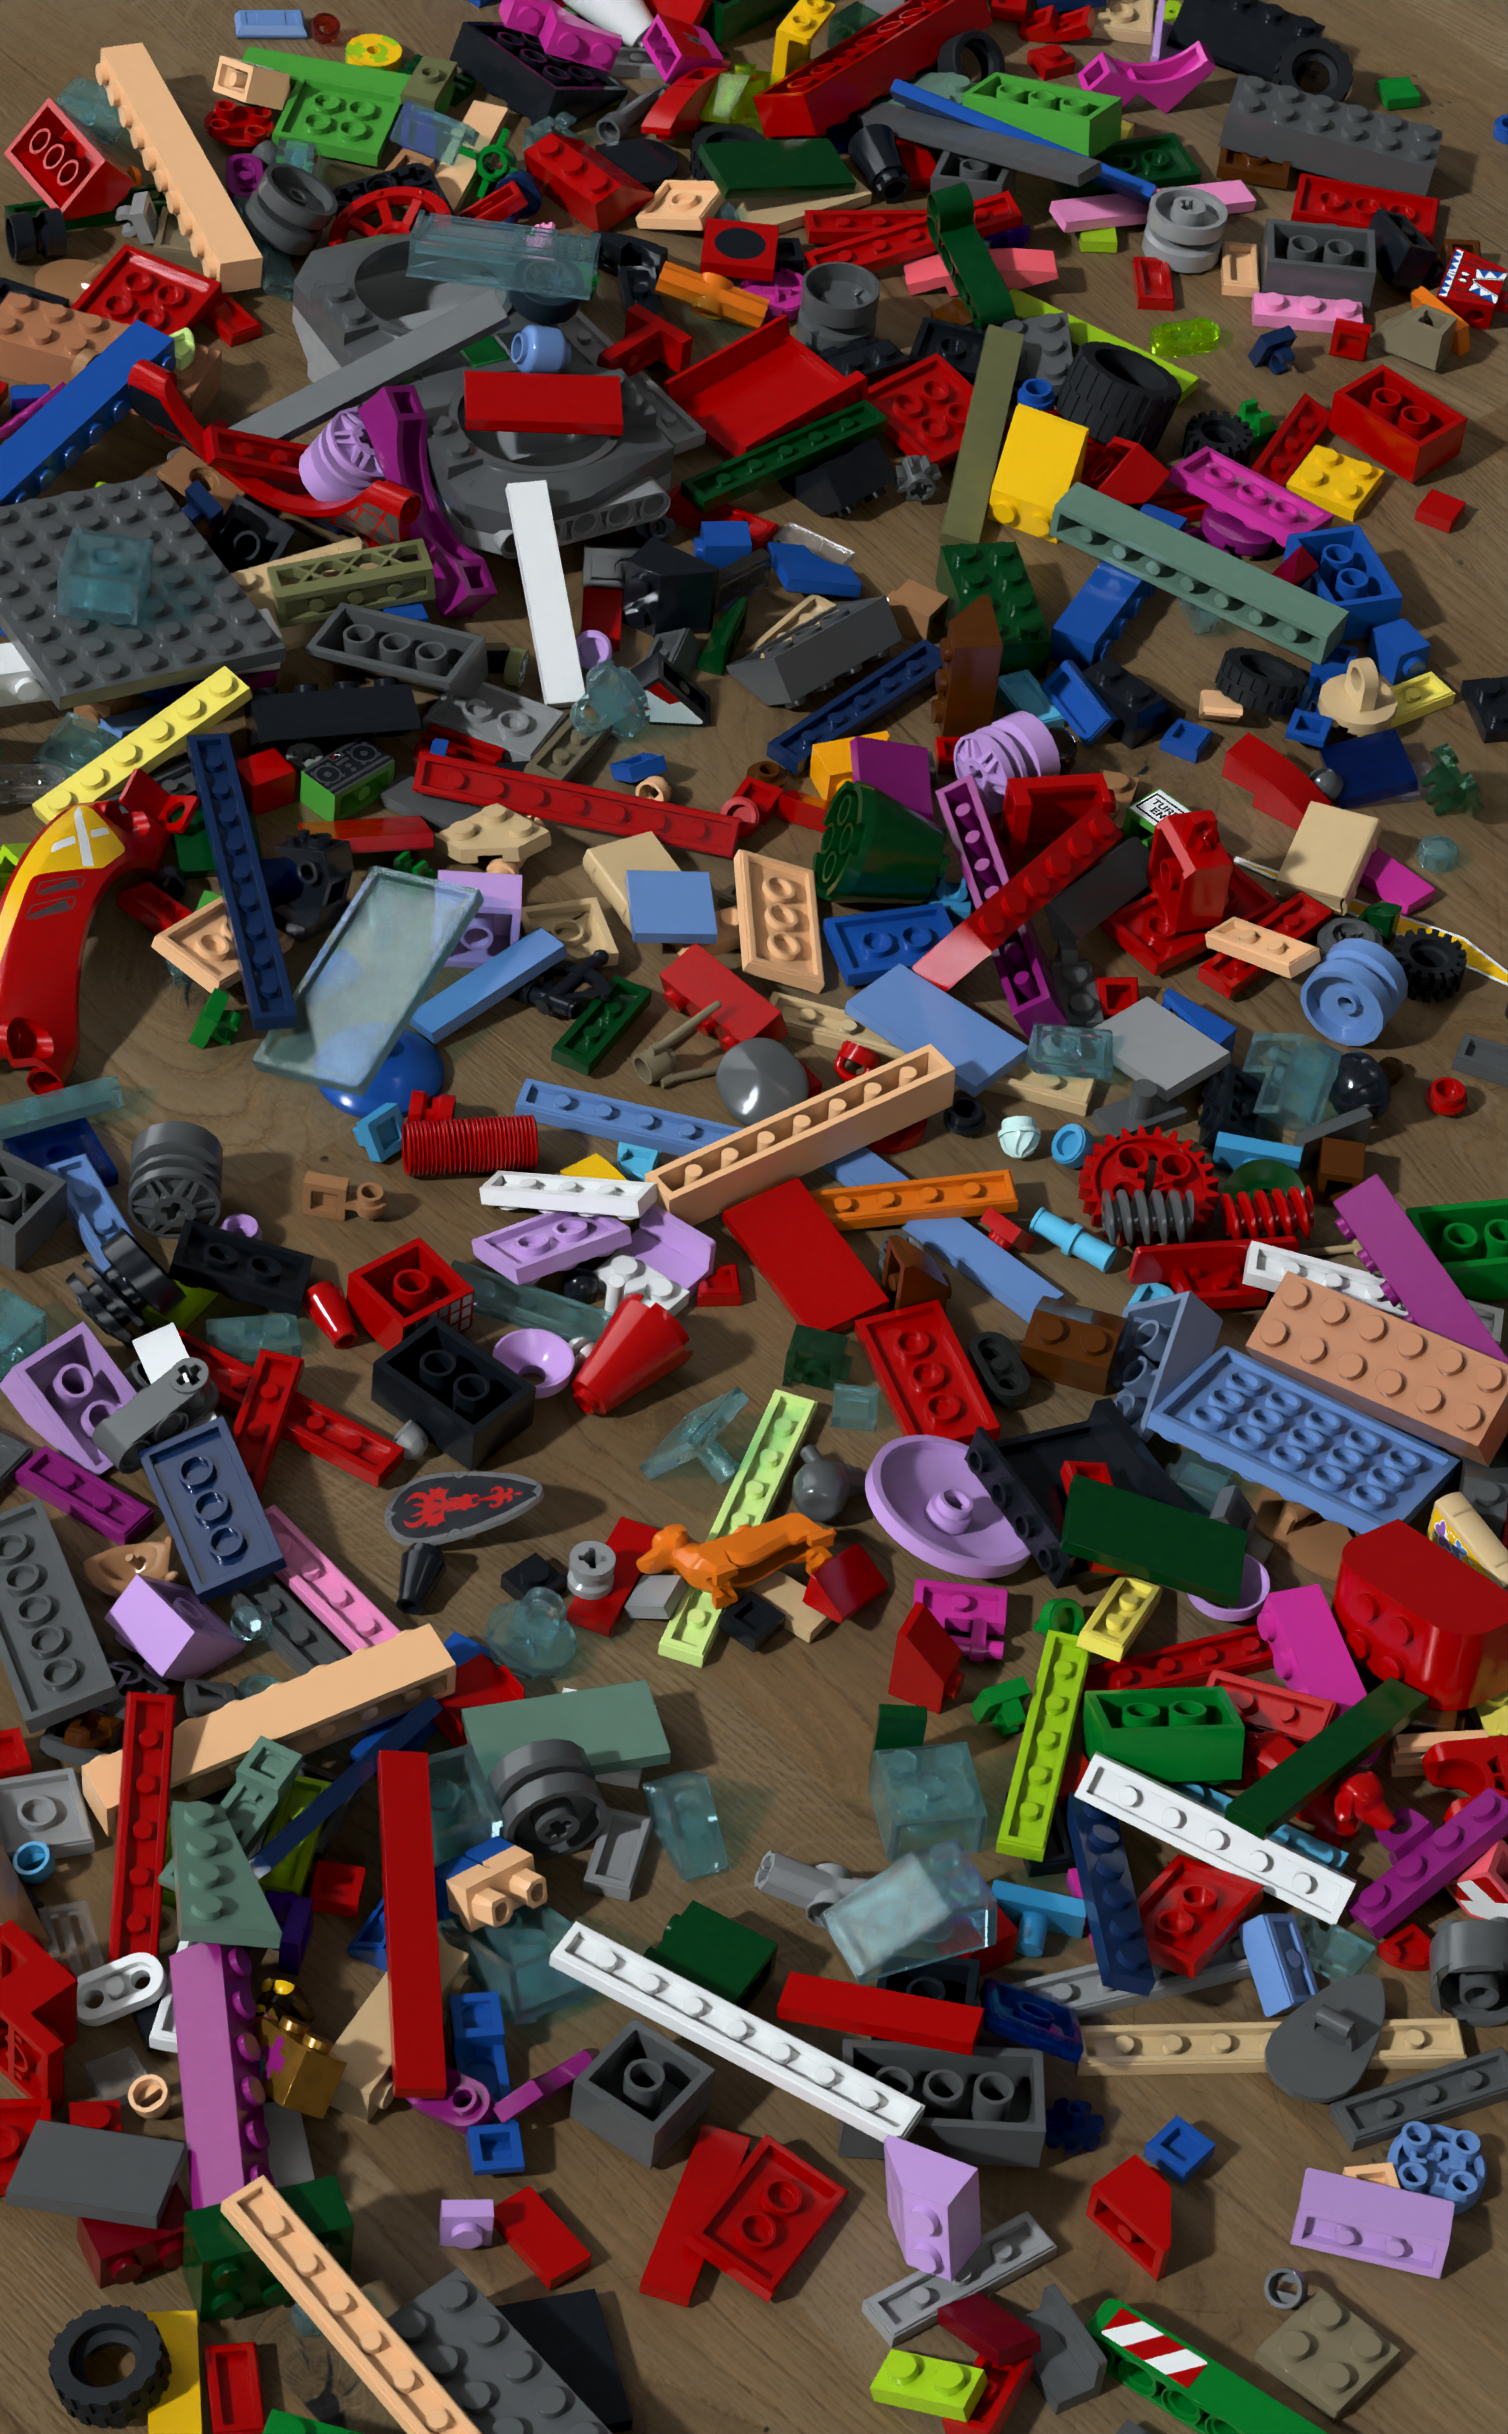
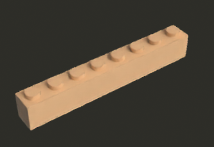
M928 1044L645 1174V1182L656 1183L658 1199L654 1202L656 1205L690 1226H694L776 1186L800 1177L953 1106L956 1068L932 1044Z
M430 1623L414 1630H404L394 1638L375 1646L362 1647L352 1655L331 1664L318 1665L308 1673L287 1682L274 1683L265 1691L243 1700H233L221 1709L202 1717L189 1718L174 1728L169 1811H171L173 1801L193 1802L236 1783L235 1770L260 1736L266 1737L304 1756L405 1714L427 1697L431 1698L433 1696L435 1700L455 1693L456 1664ZM122 1749L111 1754H101L89 1763L81 1766L83 1795L107 1837L116 1834Z

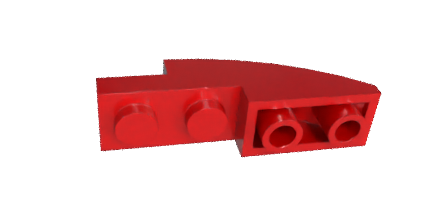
M705 66L689 71L676 80L659 97L643 121L641 133L656 134V139L670 140L677 138L678 132L697 130L699 128L698 124L712 119L711 108L717 107L719 101L738 99L739 93L752 89L751 74L730 73L729 68Z

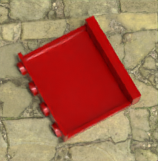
M782 314L664 382L666 394L706 431V442L729 460L864 399L870 403L867 377L858 370L844 377L790 335L788 316L786 314Z

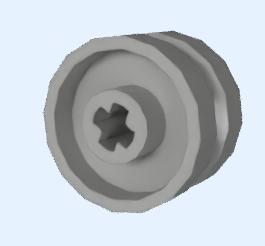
M1169 187L1159 190L1151 197L1149 205L1148 223L1145 227L1141 246L1146 257H1155L1168 263L1171 271L1199 273L1210 270L1218 263L1228 210L1225 204L1216 196L1200 189Z

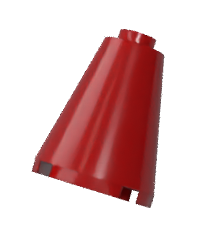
M638 1293L628 1294L619 1303L571 1385L574 1392L572 1398L583 1412L590 1415L593 1413L604 1415L682 1367L693 1355V1349L686 1352L684 1346L689 1341V1337L678 1321L658 1303H655L651 1308L640 1302L645 1296Z

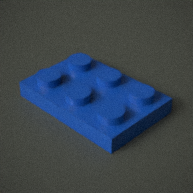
M943 903L824 918L823 933L847 987L871 984L899 963L915 972L911 967L954 930Z

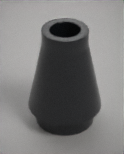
M422 1542L414 1543L401 1556L399 1596L396 1606L406 1614L419 1615L423 1613L426 1602L446 1571L445 1555L436 1546Z

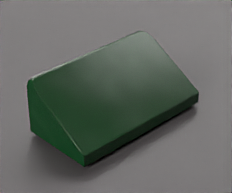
M741 597L717 620L695 667L697 670L719 676L725 674L726 666L730 663L746 628L747 598Z

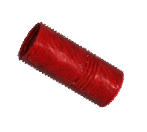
M527 1114L525 1116L513 1115L512 1117L509 1115L508 1117L496 1116L495 1118L493 1116L491 1118H463L462 1120L454 1118L452 1120L440 1119L439 1121L437 1119L435 1121H405L402 1126V1157L405 1174L408 1177H414L415 1175L427 1176L428 1174L430 1176L432 1174L445 1175L446 1173L450 1175L451 1173L456 1174V1172L458 1174H461V1172L465 1174L466 1172H497V1170H535L539 1159L538 1131L535 1117L532 1114Z

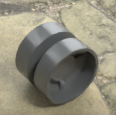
M826 262L809 269L802 280L801 307L799 309L796 330L798 341L816 355H820L823 349L832 346L838 349L847 346L850 340L859 337L864 339L873 337L880 296V283L877 278L867 269L847 262Z

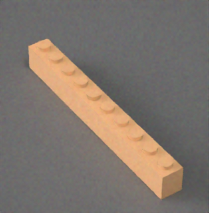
M143 43L101 48L100 63L96 64L95 68L98 84L105 87L110 105L116 107L122 127H127L133 147L139 149L142 155L145 169L150 170L154 176L157 191L162 192L165 196L168 211L170 214L174 213L178 220L181 234L187 236L193 256L199 258L202 264L204 276L222 284V293L261 288L263 256Z

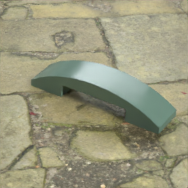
M263 1736L259 1737L235 1770L236 1783L220 1803L246 1857L274 1818L303 1762L302 1754ZM172 1858L158 1877V1884L175 1891Z

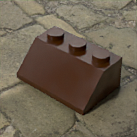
M981 595L950 620L947 638H941L940 658L943 666L942 669H937L935 674L938 699H933L931 702L932 723H938L941 737H962L975 732L979 728L991 726L1003 644L990 595Z

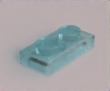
M283 1313L206 1320L205 1332L208 1345L241 1362L256 1361L260 1349L301 1358L302 1344L296 1315Z

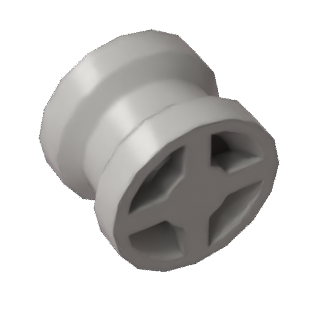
M593 1540L577 1544L571 1550L569 1556L570 1568L567 1575L569 1590L575 1596L586 1600H598L607 1596L611 1592L614 1582L613 1572L616 1564L614 1551L608 1545Z

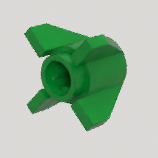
M502 128L497 144L488 145L481 151L465 146H460L458 153L476 160L478 173L484 178L476 195L479 198L483 199L486 197L493 184L505 178L510 172L524 171L517 167V158L509 148L511 130L508 128ZM496 156H500V161L504 163L502 169H496L493 166V159Z

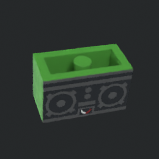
M360 736L301 770L300 802L326 821L345 820L379 800L380 792L394 780L395 760Z

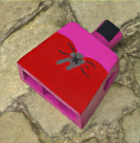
M662 14L656 15L641 41L664 82L668 84H673L680 77L700 66L729 68L731 58L729 53L718 50L708 31Z

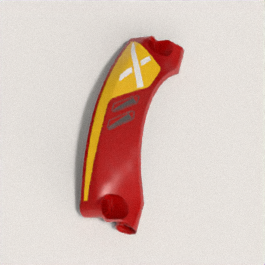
M113 800L72 804L51 820L34 838L20 858L0 899V1061L8 1060L12 1068L32 1066L27 1076V1085L34 1094L45 1099H54L63 1094L80 1052V978L85 943L96 908L109 886L128 870L137 872L145 877L154 876L155 872L159 869L170 842V834L166 828L157 823L144 811L121 813L117 803Z

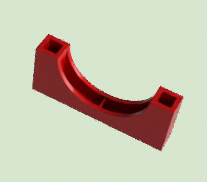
M1096 804L911 968L919 976L942 991L947 992L1124 834L1099 805Z

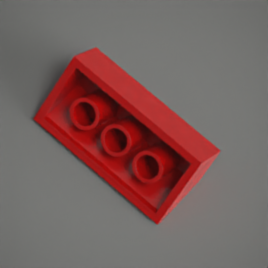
M50 97L3 153L50 208H59L61 210L64 221L113 211L118 203L127 197L131 187L136 183L82 121Z

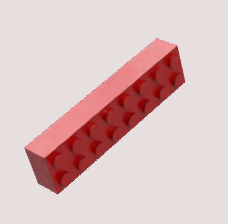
M908 0L753 96L764 136L780 137L781 140H789L798 136H806L807 139L824 136L827 133L826 129L830 126L849 120V114L852 112L866 109L872 105L871 100L890 94V89L895 79L905 82L910 81L916 77L915 73L920 69L936 65L940 48L948 39L970 30L982 31L993 24L986 0Z

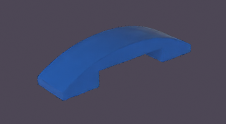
M1339 643L1321 665L1312 663L1310 676L1298 707L1294 709L1285 738L1324 748L1334 727H1332L1333 718L1320 715L1317 706L1322 685L1332 677L1347 674L1348 665L1351 660L1357 659L1360 648Z
M499 1991L449 1995L448 2004L454 2069L482 2083L494 2097L495 2102L498 2103L511 2094L504 2050L505 2030ZM472 2098L465 2099L460 2108L468 2106ZM495 2114L491 2124L468 2126L467 2135H464L474 2176L525 2171L519 2122H515L514 2119L502 2124Z

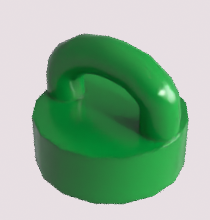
M1055 1598L1049 1600L1043 1606L1040 1617L1034 1623L1033 1629L1036 1633L1042 1634L1045 1639L1048 1629L1079 1636L1085 1626L1084 1612L1080 1604L1073 1599Z

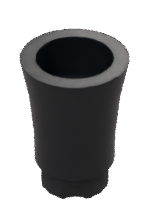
M872 124L860 129L853 135L848 144L849 156L859 166L881 201H888L893 204L905 199L906 194L911 190L912 183L909 179V172L898 150L894 131L885 124Z

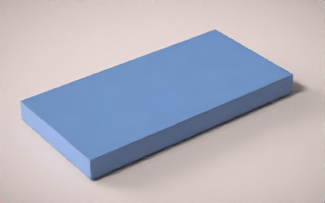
M901 963L846 1002L845 1014L907 1054L932 1044L956 1068L954 1085L972 1097H976L1028 1057V1045Z

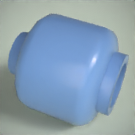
M527 325L522 329L521 333L515 334L511 346L512 361L517 363L521 373L559 374L563 366L569 364L572 353L571 345L566 342L565 335L560 329L538 325Z

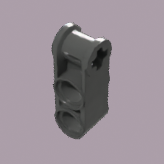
M193 1357L180 1360L150 1386L140 1390L131 1401L117 1412L103 1419L97 1425L92 1435L93 1444L122 1474H131L143 1467L137 1452L184 1433L203 1416L215 1409L220 1400V1392L216 1384L210 1380V1370L206 1363L199 1358ZM184 1372L186 1373L189 1382H185L182 1376ZM202 1391L205 1394L206 1401H203L200 1395Z

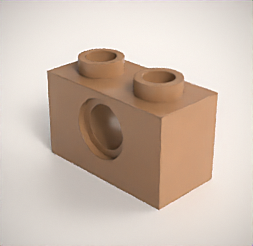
M184 446L158 470L156 475L181 509L188 504L185 499V489L196 480L221 505L223 517L236 495L239 494L244 497L246 494L222 474L207 466V463ZM202 519L195 528L201 536L210 541L220 522L211 529Z

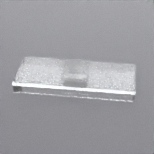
M792 522L783 527L773 538L774 543L805 545L816 556L839 565L847 566L855 558L854 551Z

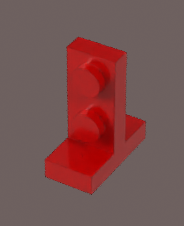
M635 304L627 309L624 339L599 353L597 366L611 370L621 368L628 377H631L658 360L677 373H681L690 367L693 337L639 304Z

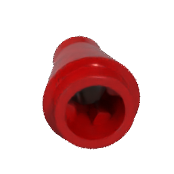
M323 1281L305 1292L302 1299L305 1304L303 1308L304 1313L331 1340L336 1349H344L352 1345L358 1339L359 1334L354 1327L343 1289L336 1287L332 1281Z

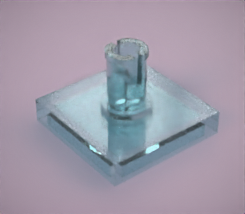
M737 1387L689 1412L639 1468L651 1481L697 1457L713 1476L715 1482L718 1485L722 1484L735 1473L734 1471L740 1468L738 1462H735L716 1437L750 1400Z

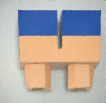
M495 1836L463 1852L464 1856L459 1854L434 1867L437 1918L446 1920L458 1914L463 1926L469 1932H473L486 1924L498 1928L509 1922L510 1917L513 1915V1910L523 1905L534 1909L544 1904L548 1899L546 1878L535 1872L533 1854L499 1836Z

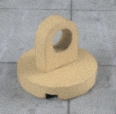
M1369 657L1351 660L1348 665L1347 674L1332 677L1322 685L1317 706L1320 715L1333 718L1332 727L1338 729L1340 725L1348 728L1347 733L1353 735H1373L1385 731L1390 726L1391 721L1395 717L1398 702L1395 693L1385 683L1379 681L1374 661Z

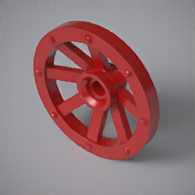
M411 186L389 187L363 195L346 206L331 226L329 246L346 243L345 239L350 229L366 238L379 234L454 229V222L446 202L433 192ZM410 205L402 222L393 221L389 206ZM423 208L435 215L413 230ZM379 209L383 224L377 229L361 220L365 215Z

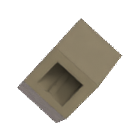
M1424 304L1386 320L1372 335L1369 344L1382 349L1388 354L1397 355L1414 362L1420 367L1435 371L1450 354L1458 317Z

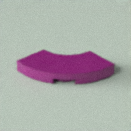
M598 2048L583 2049L548 2072L529 2080L494 2105L493 2110L501 2123H507L532 2111L572 2087L574 2080L600 2054Z

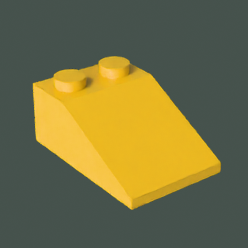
M1019 403L1015 408L991 488L987 519L1057 544L1059 539L1049 535L1054 506L1077 481L1081 483L1089 428Z

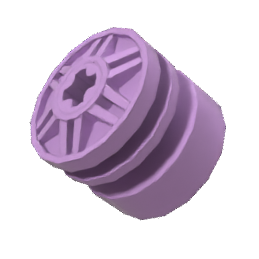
M357 408L339 411L300 456L298 469L302 483L310 495L317 501L349 499L362 493L378 479L386 481Z
M1025 711L1014 712L993 722L991 726L979 728L973 733L962 736L954 749L953 760L958 780L972 773L989 800L994 814L1000 813L1003 810L1008 778L1060 775L1059 752L1052 735L1043 722L1033 714Z

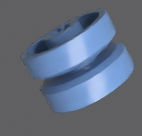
M1346 938L1333 944L1319 965L1301 987L1300 1002L1306 1018L1325 1037L1346 1046H1364L1376 1040L1407 997L1408 981L1403 967L1393 954L1382 946L1362 938Z

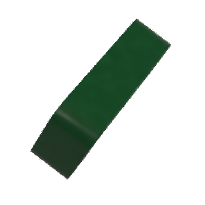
M961 182L928 193L926 222L929 235L975 327L985 330L989 324L997 326L1015 319V307L1010 293L974 224V202L967 184Z

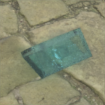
M1034 1023L1025 1063L1037 1074L1111 1080L1113 1073V1032L1106 1029Z

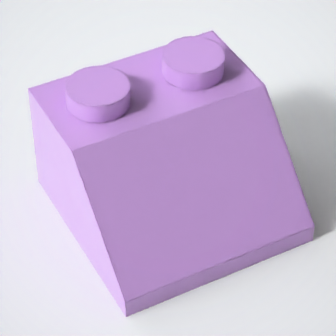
M136 1574L104 1618L117 1631L114 1635L115 1639L128 1650L138 1652L146 1661L143 1664L144 1668L152 1676L163 1682H166L168 1679L185 1682V1679L194 1680L239 1654L247 1645L206 1603L200 1604L196 1593L190 1587Z
M889 2134L884 2140L888 2216L906 2264L924 2273H930L952 2281L982 2243L978 2168Z

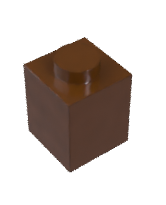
M1323 1137L1316 1165L1314 1203L1334 1206L1333 1202L1363 1182L1365 1143Z

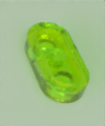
M1205 317L1172 323L1166 322L1156 325L1151 329L1148 347L1152 353L1163 358L1208 353L1217 348L1220 329L1213 321Z

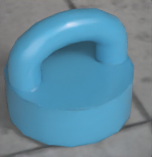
M1074 1123L1065 1125L1055 1134L1052 1141L1051 1152L1053 1158L1058 1163L1071 1169L1081 1167L1085 1156L1092 1155L1093 1135L1089 1130Z

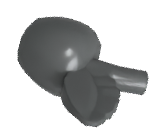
M812 1444L805 1446L800 1451V1456L805 1464L794 1476L792 1497L801 1514L814 1522L823 1523L839 1515L847 1505L849 1496L865 1493L866 1472L859 1468H854L849 1463L845 1465L842 1462L834 1463L824 1460L815 1445Z

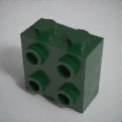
M692 1900L682 1915L676 1913L671 1917L664 1930L663 1940L657 1948L650 1946L643 1955V1957L747 2011L774 1974L778 1943Z

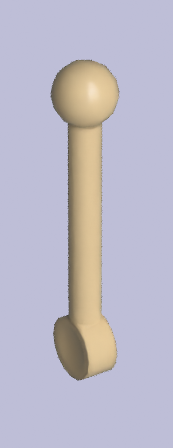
M1355 1239L1352 1244L1298 1249L1297 1253L1311 1257L1353 1253L1358 1256L1357 1252L1362 1250V1247Z

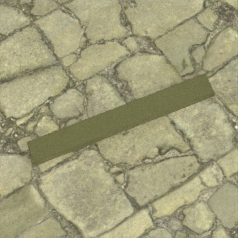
M991 324L988 325L940 533V543L947 545L979 544L1025 334Z

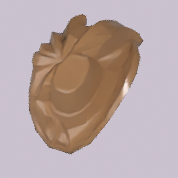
M167 1536L164 1541L144 1542L111 1548L90 1556L83 1562L85 1574L93 1585L103 1593L118 1599L136 1574L172 1583L179 1577L178 1571H171L177 1558L173 1536Z

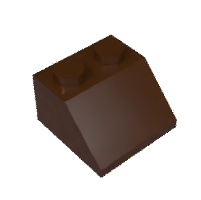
M1043 1295L1034 1308L1022 1344L1020 1359L1030 1376L1105 1396L1128 1325V1319Z

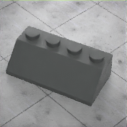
M886 596L838 603L814 616L812 619L787 631L778 638L728 664L726 668L731 676L765 705L784 704L785 708L788 709L808 700L806 694L813 691L816 693L834 686V678L837 676L845 677L863 669L862 662L865 660L873 661L888 655L891 652L889 647L901 641L902 636Z
M344 602L338 605L305 647L306 655L329 664L384 678L397 677L399 681L468 698L473 697L489 675L485 636Z

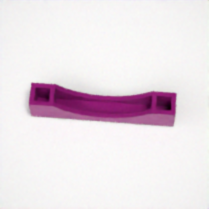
M383 386L358 411L386 480H392L420 494L422 497V508L416 520L410 525L409 538L410 540L419 538L424 540L434 570L436 596L434 600L441 618L472 616L498 594L484 558L471 551L457 537L438 505L427 461L426 437L428 419L415 386Z

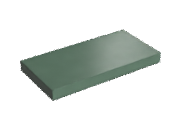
M647 1680L461 1709V1722L483 1794L488 1793L486 1789L488 1777L497 1763L515 1749L535 1741L561 1739L576 1743L584 1749L594 1775L670 1763L671 1751Z

